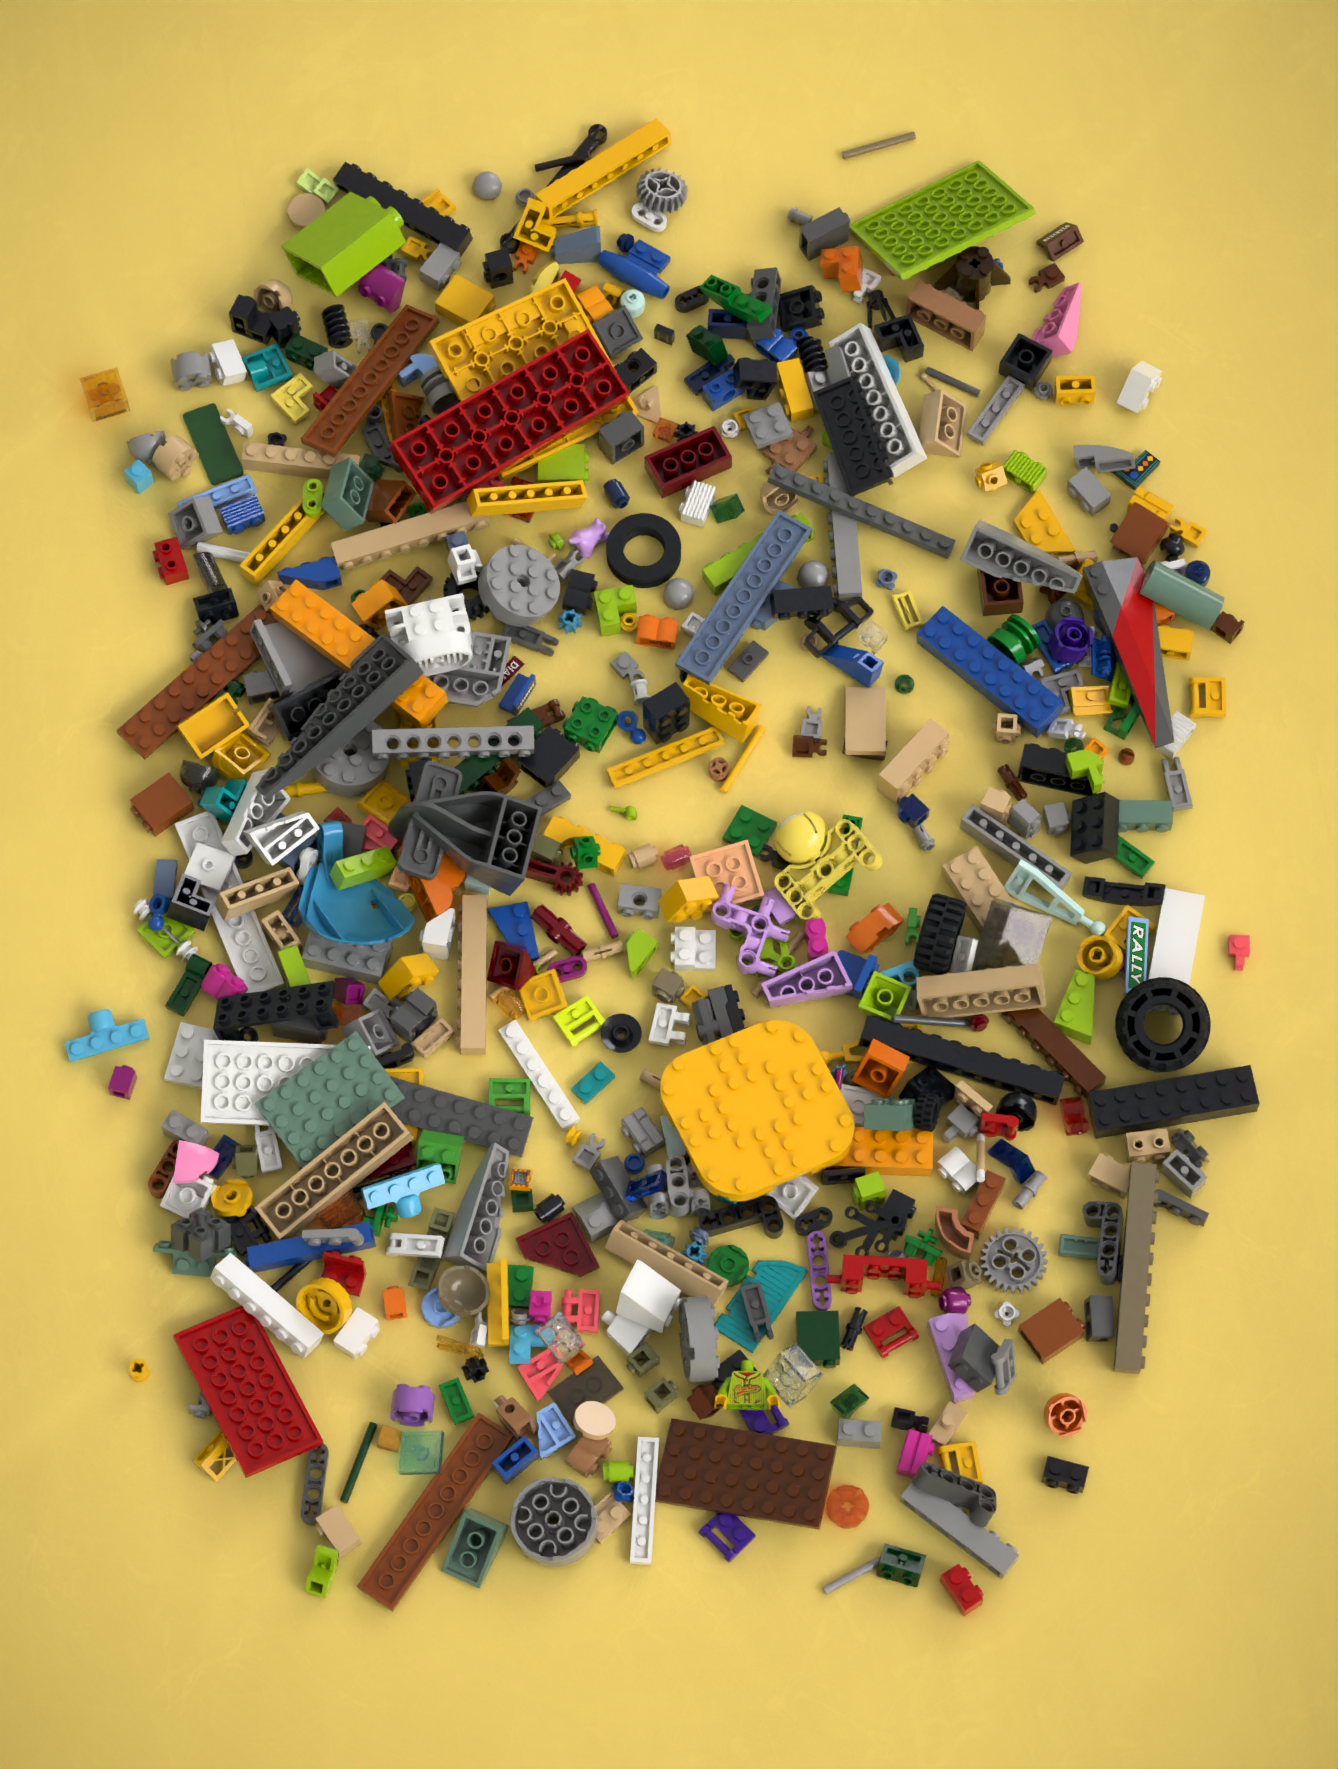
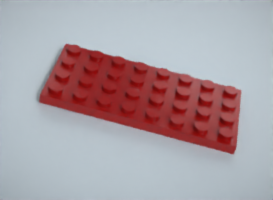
M239 1306L173 1335L179 1351L245 1478L323 1445L320 1433L262 1324L252 1314L246 1312L243 1306Z

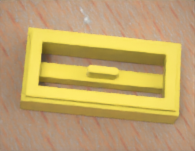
M910 590L892 596V602L905 633L909 632L910 629L915 630L916 627L921 628L924 626ZM906 596L908 597V600L915 614L917 622H914L912 618V615L904 598ZM899 598H900V601H901V603H902V606H903V608H904V610H905V613H906V615H907V618H908L910 624H907V621H906V619H905V616H904V614H903V612H902V609H901V607H900V604H899V602H898V599H899Z

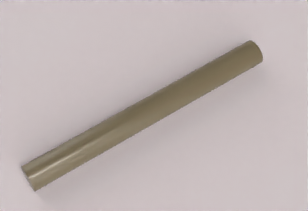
M913 131L844 151L842 156L843 159L851 158L916 139V135Z

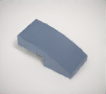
M157 859L153 896L155 894H162L167 896L169 900L173 899L176 888L177 860Z

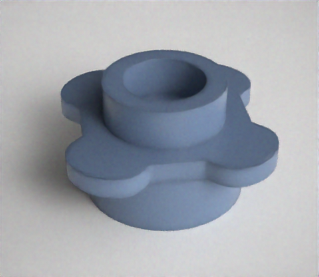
M880 570L876 586L886 587L889 590L894 589L897 573L891 570Z
M697 1227L689 1232V1237L693 1243L696 1241L700 1246L702 1244L708 1245V1232Z

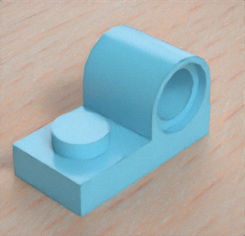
M913 960L880 972L885 976L911 986L912 989L917 988L916 977H919V973L913 965ZM911 977L914 981L906 982L904 978Z

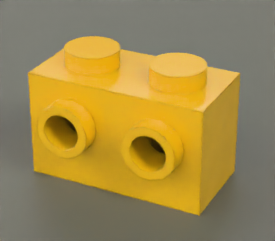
M1095 375L1055 377V404L1067 406L1070 404L1088 405L1094 403L1096 394Z

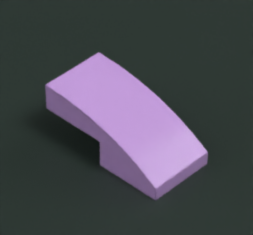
M776 886L764 892L765 897L768 898L766 905H768L770 899L775 901L771 915L778 926L797 917L796 912Z

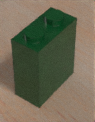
M796 1311L797 1366H802L804 1369H812L815 1366L835 1368L836 1365H840L838 1311Z

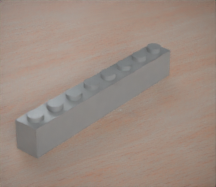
M827 453V460L823 461V470L828 474V478H825V485L849 495L835 454ZM831 510V513H827L828 525H832V530L829 531V542H833L834 548H830L831 560H835V566H832V578H836L837 583L833 584L834 596L838 595V600L849 602L857 597L862 598L857 524L855 519Z

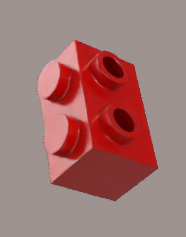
M173 537L154 543L156 550L152 552L155 562H159L161 566L158 568L160 579H165L166 585L188 580V570L178 538Z
M957 1564L941 1575L940 1582L962 1615L965 1616L982 1605L984 1594L978 1585H973L970 1580L972 1577L966 1567L962 1568L960 1564Z

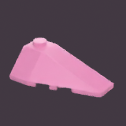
M1080 282L1063 289L1053 304L1054 310L1050 314H1046L1043 318L1045 323L1041 329L1037 328L1031 338L1037 343L1053 350L1052 356L1067 355L1074 349L1078 332L1082 288Z

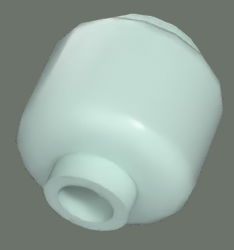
M635 289L627 290L620 297V307L625 305L632 318L639 317L645 310L644 295Z

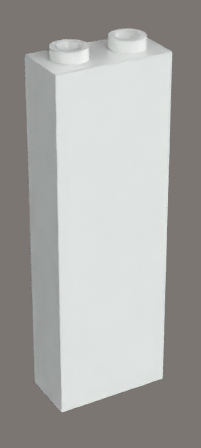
M1165 888L1148 980L1167 977L1180 980L1188 985L1190 984L1205 895ZM1159 1005L1150 1009V1011L1154 1012L1161 1010L1166 1011L1170 1015H1179L1174 1008L1167 1005Z

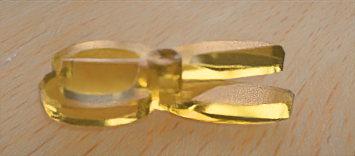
M440 1335L436 1338L437 1341L445 1343H438L437 1349L460 1355L463 1353L470 1358L476 1355L479 1360L484 1357L482 1350L474 1345Z

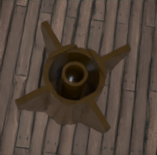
M972 246L958 253L956 263L934 284V288L939 291L954 289L955 294L963 298V301L973 303V309H979V301L985 299V296L990 293L991 286L1010 284L1011 278L993 260L986 247Z

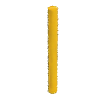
M758 726L722 784L721 792L726 794L765 732L766 728L764 726Z

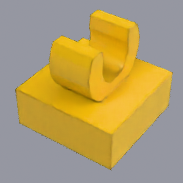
M606 282L603 287L604 290L608 291L604 294L605 299L608 300L610 295L613 296L612 305H616L619 302V298L626 291L610 282Z

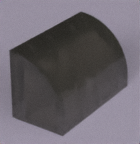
M200 552L193 554L196 568L208 593L228 589L212 553Z

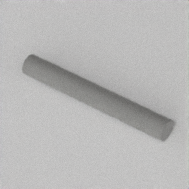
M876 1557L823 1586L824 1593L827 1595L878 1567L880 1558Z

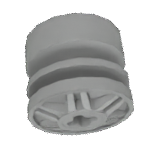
M438 366L428 370L420 378L419 383L425 396H427L428 404L433 413L441 414L460 403L448 379L445 380Z

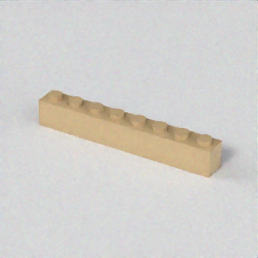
M467 501L442 508L433 514L430 512L397 522L396 524L393 523L331 542L330 544L339 571H348L356 565H367L379 558L387 559L395 553H406L415 547H426L434 541H445L447 535L465 531L466 534L467 531L473 529L481 530L486 525H489L488 516L471 517Z
M462 895V902L458 903V913L462 914V921H458V933H462V940H458V952H462V959H458V971H461V978L457 979V989L461 991V997H457V1010H461V1017H457V1029H461V1036H457V1048L461 1049V1055H486L487 895Z

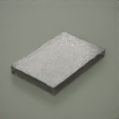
M598 1355L592 1359L593 1364L579 1375L571 1374L547 1392L548 1396L555 1402L572 1426H574V1413L580 1404L586 1401H596L605 1404L624 1390L623 1386Z

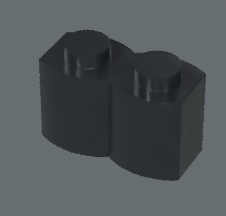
M572 569L562 603V610L572 611L574 609L575 613L586 615L587 610H591L593 599L590 597L592 592L597 590L598 581H595V574Z

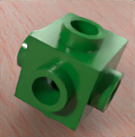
M593 836L573 838V847H570L571 858L574 859L577 870L597 867V860L601 850L599 843L596 844Z

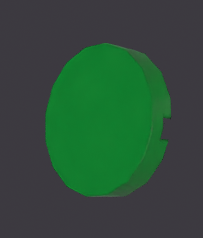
M734 1245L720 1246L711 1253L708 1259V1269L729 1281L727 1286L732 1287L740 1284L746 1278L749 1272V1261L746 1253L741 1248Z

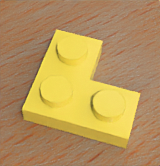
M301 373L270 395L271 400L295 425L311 414L310 409L300 399L313 390V385Z

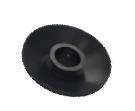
M628 1014L612 1015L605 1020L601 1027L603 1044L609 1050L616 1053H626L633 1050L641 1040V1026L634 1017ZM623 1033L625 1037L621 1039L617 1035Z

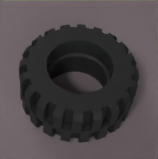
M938 893L932 895L925 913L914 955L913 965L917 969L939 975L948 973L953 960L957 938L960 935L967 904L963 900Z

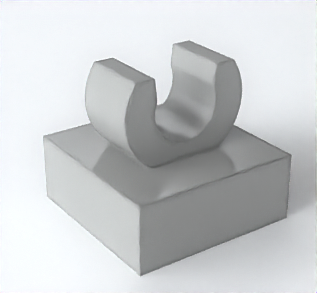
M1035 657L1018 665L1031 676L1034 671H1037L1038 676H1043V671L1040 669V667L1044 666L1042 658Z

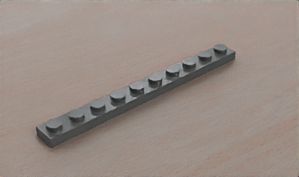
M776 463L767 480L770 484L946 559L949 558L956 541Z

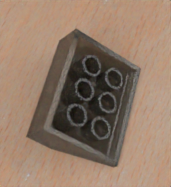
M994 897L978 942L972 971L1037 964L1053 916Z

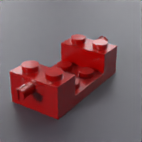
M843 1254L842 1274H827V1283L841 1285V1291H845L847 1294L862 1292L863 1276H867L871 1280H877L879 1277L888 1278L891 1281L904 1279V1295H908L909 1298H920L925 1296L926 1290L940 1291L941 1282L927 1280L928 1260Z

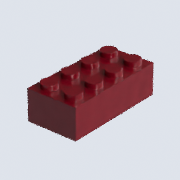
M712 426L645 456L644 467L661 498H664L691 486L694 480L700 482L732 468V456L716 427Z

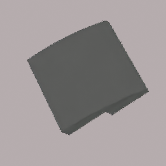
M327 819L326 823L334 822L336 820ZM340 821L343 828V859L363 853L362 847L367 827Z

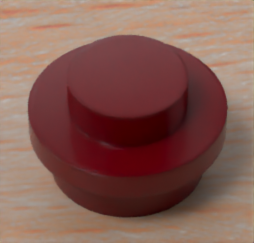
M983 1014L973 1015L969 1019V1027L973 1032L983 1031L989 1023V1019Z

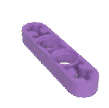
M813 1231L807 1237L812 1302L817 1311H827L831 1307L832 1296L830 1283H827L829 1266L826 1238L822 1232ZM814 1237H818V1240H820L819 1251H815V1243L811 1242L814 1240ZM816 1256L822 1257L824 1264L815 1266L812 1262L813 1258ZM818 1276L824 1277L826 1284L824 1286H817L814 1282L815 1278ZM824 1291V1300H828L824 1306H821L820 1302H816L819 1301L820 1292Z

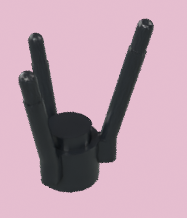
M874 290L868 294L869 301L866 302L868 308V328L872 329V308L881 311L884 321L887 320L884 307L887 309L891 319L896 318L888 304L887 298H884L883 291Z

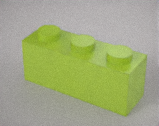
M385 846L336 861L329 875L339 891L390 875L397 861L389 847Z

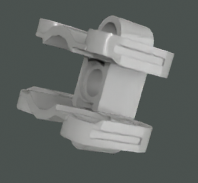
M670 1155L667 1158L665 1169L664 1166L659 1164L650 1165L646 1168L647 1188L650 1190H665V1193L656 1192L649 1195L650 1218L660 1220L668 1215L683 1217L690 1213L695 1216H701L710 1212L709 1191L703 1188L689 1189L690 1187H698L703 1184L699 1180L691 1162L686 1167L682 1155ZM674 1165L680 1166L679 1168H672Z

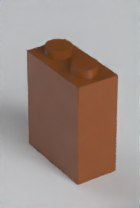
M377 479L373 486L365 519L368 522L396 524L417 493L404 480Z
M1134 502L1110 540V543L1114 545L1112 548L1121 554L1126 552L1130 555L1129 558L1138 557L1140 562L1146 564L1171 523L1141 504Z
M167 773L130 799L131 812L136 818H141L144 829L148 833L151 831L155 837L194 810L193 801L170 773Z
M1061 1298L1021 1323L1018 1328V1332L1042 1365L1083 1338L1085 1333V1326L1082 1321L1073 1316L1071 1306L1066 1301L1063 1302Z

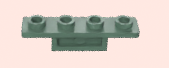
M159 1241V1243L153 1246V1252L173 1253L172 1274L210 1277L216 1266V1257L225 1258L230 1253L235 1257L238 1256L237 1249L228 1246L219 1252L214 1250L213 1256L200 1263L189 1256L188 1250L182 1252L173 1247L170 1241Z

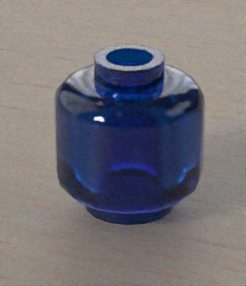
M1195 560L1187 565L1184 576L1205 587L1209 582L1211 571L1205 562Z

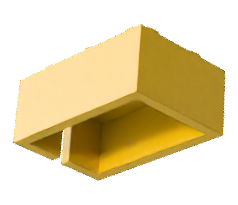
M228 692L223 693L176 725V728L197 759L201 760L250 726L241 711L234 713L233 710L238 707Z

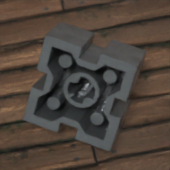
M418 987L414 992L410 991L404 999L405 1004L397 997H393L391 1000V1004L395 1006L390 1017L393 1024L392 1029L394 1033L409 1044L422 1034L424 1029L428 1028L438 1017L436 1002Z
M200 1207L190 1213L189 1218H182L171 1224V1245L182 1252L188 1250L189 1256L201 1263L213 1256L214 1250L219 1252L231 1245V1224L220 1218H213L212 1213Z

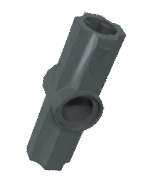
M709 998L692 1002L697 1022L696 1030L700 1042L702 1041L704 1046L719 1040L720 1030L717 1020L714 1019Z

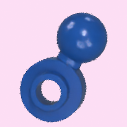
M630 710L621 712L617 717L619 728L631 732L630 739L634 744H642L646 739V734L642 729L636 727L638 724L637 715ZM626 717L631 718L630 724L626 723Z
M155 894L149 903V908L154 913L148 920V927L152 931H160L163 928L164 920L161 916L170 907L169 898L162 894Z

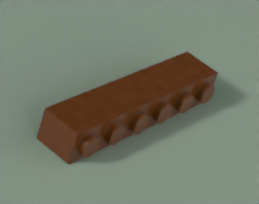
M1039 1008L1002 1012L1003 1019L1008 1024L1012 1023L1022 1038L1026 1037L1031 1047L1045 1057V1061L1049 1066L1055 1067L1061 1075L1065 1076L1064 1081H1069L1079 1096L1083 1095L1087 1099L1088 1092L1097 1091L1105 1084L1106 1076Z

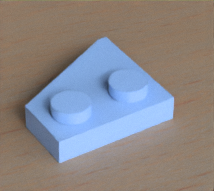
M555 1402L536 1413L541 1460L577 1439Z

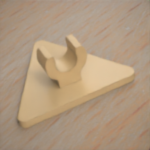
M653 386L632 401L639 412L638 417L660 425L662 421L658 387Z

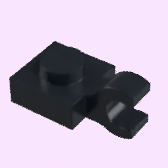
M895 1407L891 1427L901 1430H908L913 1427L920 1433H927L929 1418L915 1416V1411Z

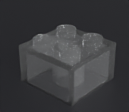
M796 1343L781 1351L763 1374V1377L769 1379L778 1396L789 1408L805 1399L823 1376V1373Z

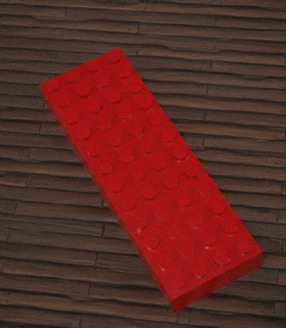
M587 329L391 442L389 450L429 512L433 514L473 489L624 403L631 393L590 330Z

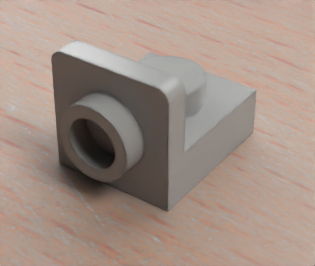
M200 1392L198 1404L201 1406L189 1405L188 1408L189 1414H193L192 1416L195 1418H205V1416L211 1415V1410Z

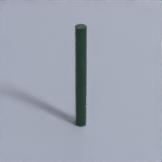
M370 1422L340 1498V1501L348 1504L378 1426L376 1423Z

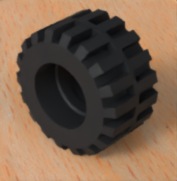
M476 571V581L457 585L453 573H450V578H446V584L443 587L444 597L459 594V592L468 588L478 591L480 572ZM480 595L470 600L464 599L468 619H472V621H476V617L483 618L484 613L488 614L490 611L489 607L483 604Z

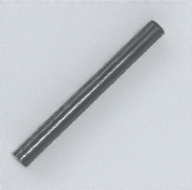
M894 1014L891 1016L892 1023L968 1028L969 1021L966 1019Z

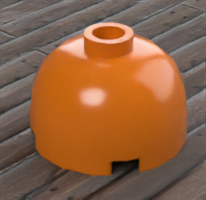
M1058 1393L1047 1401L1044 1408V1420L1048 1428L1055 1434L1062 1437L1072 1436L1082 1429L1083 1422L1086 1423L1087 1409L1085 1404L1075 1395Z

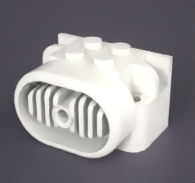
M463 593L385 610L389 638L414 659L423 670L425 677L459 669L471 661L473 657L471 628Z

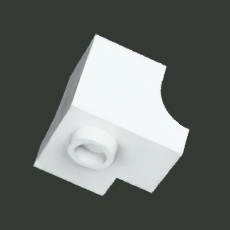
M470 544L450 550L447 561L457 585L476 581V571L481 570L483 567L476 549L472 550Z

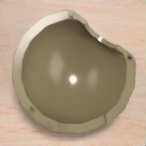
M468 1265L453 1266L446 1269L440 1276L437 1294L440 1304L450 1313L457 1316L470 1317L482 1311L488 1304L490 1289L484 1275L476 1268Z

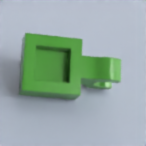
M909 908L905 945H908L910 938L916 939V946L918 943L919 934L916 932V928H920L921 916L917 915V908Z

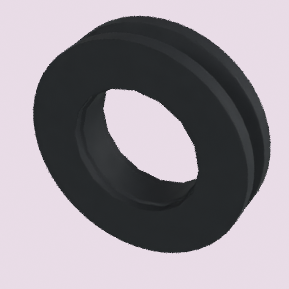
M639 513L625 517L612 528L608 535L606 543L607 563L615 577L627 585H633L636 588H652L668 581L679 567L681 561L679 534L670 522L654 514ZM644 535L656 538L664 548V553L659 561L649 566H638L626 559L623 550L629 540Z

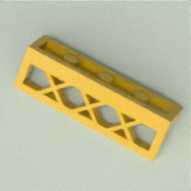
M500 1258L501 1263H486L487 1282L490 1289V1297L487 1304L489 1347L510 1346L507 1258Z
M219 1430L192 1462L217 1482L236 1459L233 1454L225 1456L226 1448L229 1445L221 1430ZM215 1461H221L220 1469L214 1473L209 1467Z

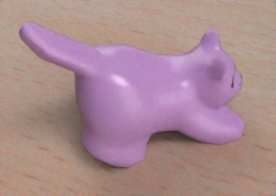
M596 518L585 529L574 531L568 539V544L570 546L574 545L579 550L581 557H591L596 544L607 542L609 533H605L606 524Z

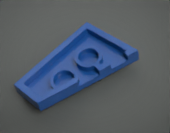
M527 901L487 909L507 943L526 946L531 960L536 961L539 959Z

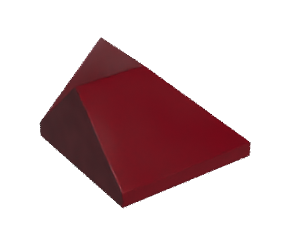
M495 941L487 980L519 991L536 973L527 948L522 945Z

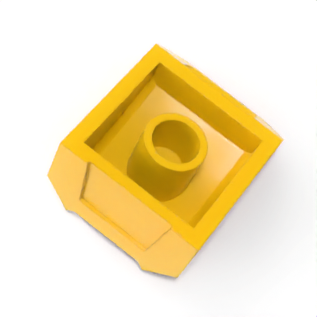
M240 732L214 750L211 761L215 770L219 771L227 779L248 780L252 772H256L268 760L271 754L250 736Z

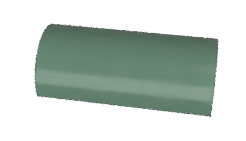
M1155 560L1148 566L1140 590V594L1207 630L1214 624L1224 604L1223 596Z

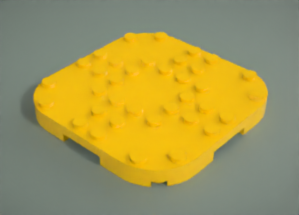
M782 1020L764 1021L696 1048L670 1062L661 1078V1106L671 1126L675 1127L691 1158L690 1162L699 1180L709 1192L717 1197L720 1195L729 1198V1201H747L773 1191L775 1186L808 1172L814 1174L835 1165L846 1156L852 1144L855 1130L853 1114L814 1041L805 1030L793 1023Z

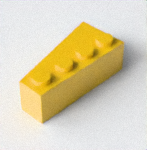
M689 675L682 684L681 689L690 700V711L738 742L744 743L758 722L762 708L761 704L711 683L708 685L692 675Z

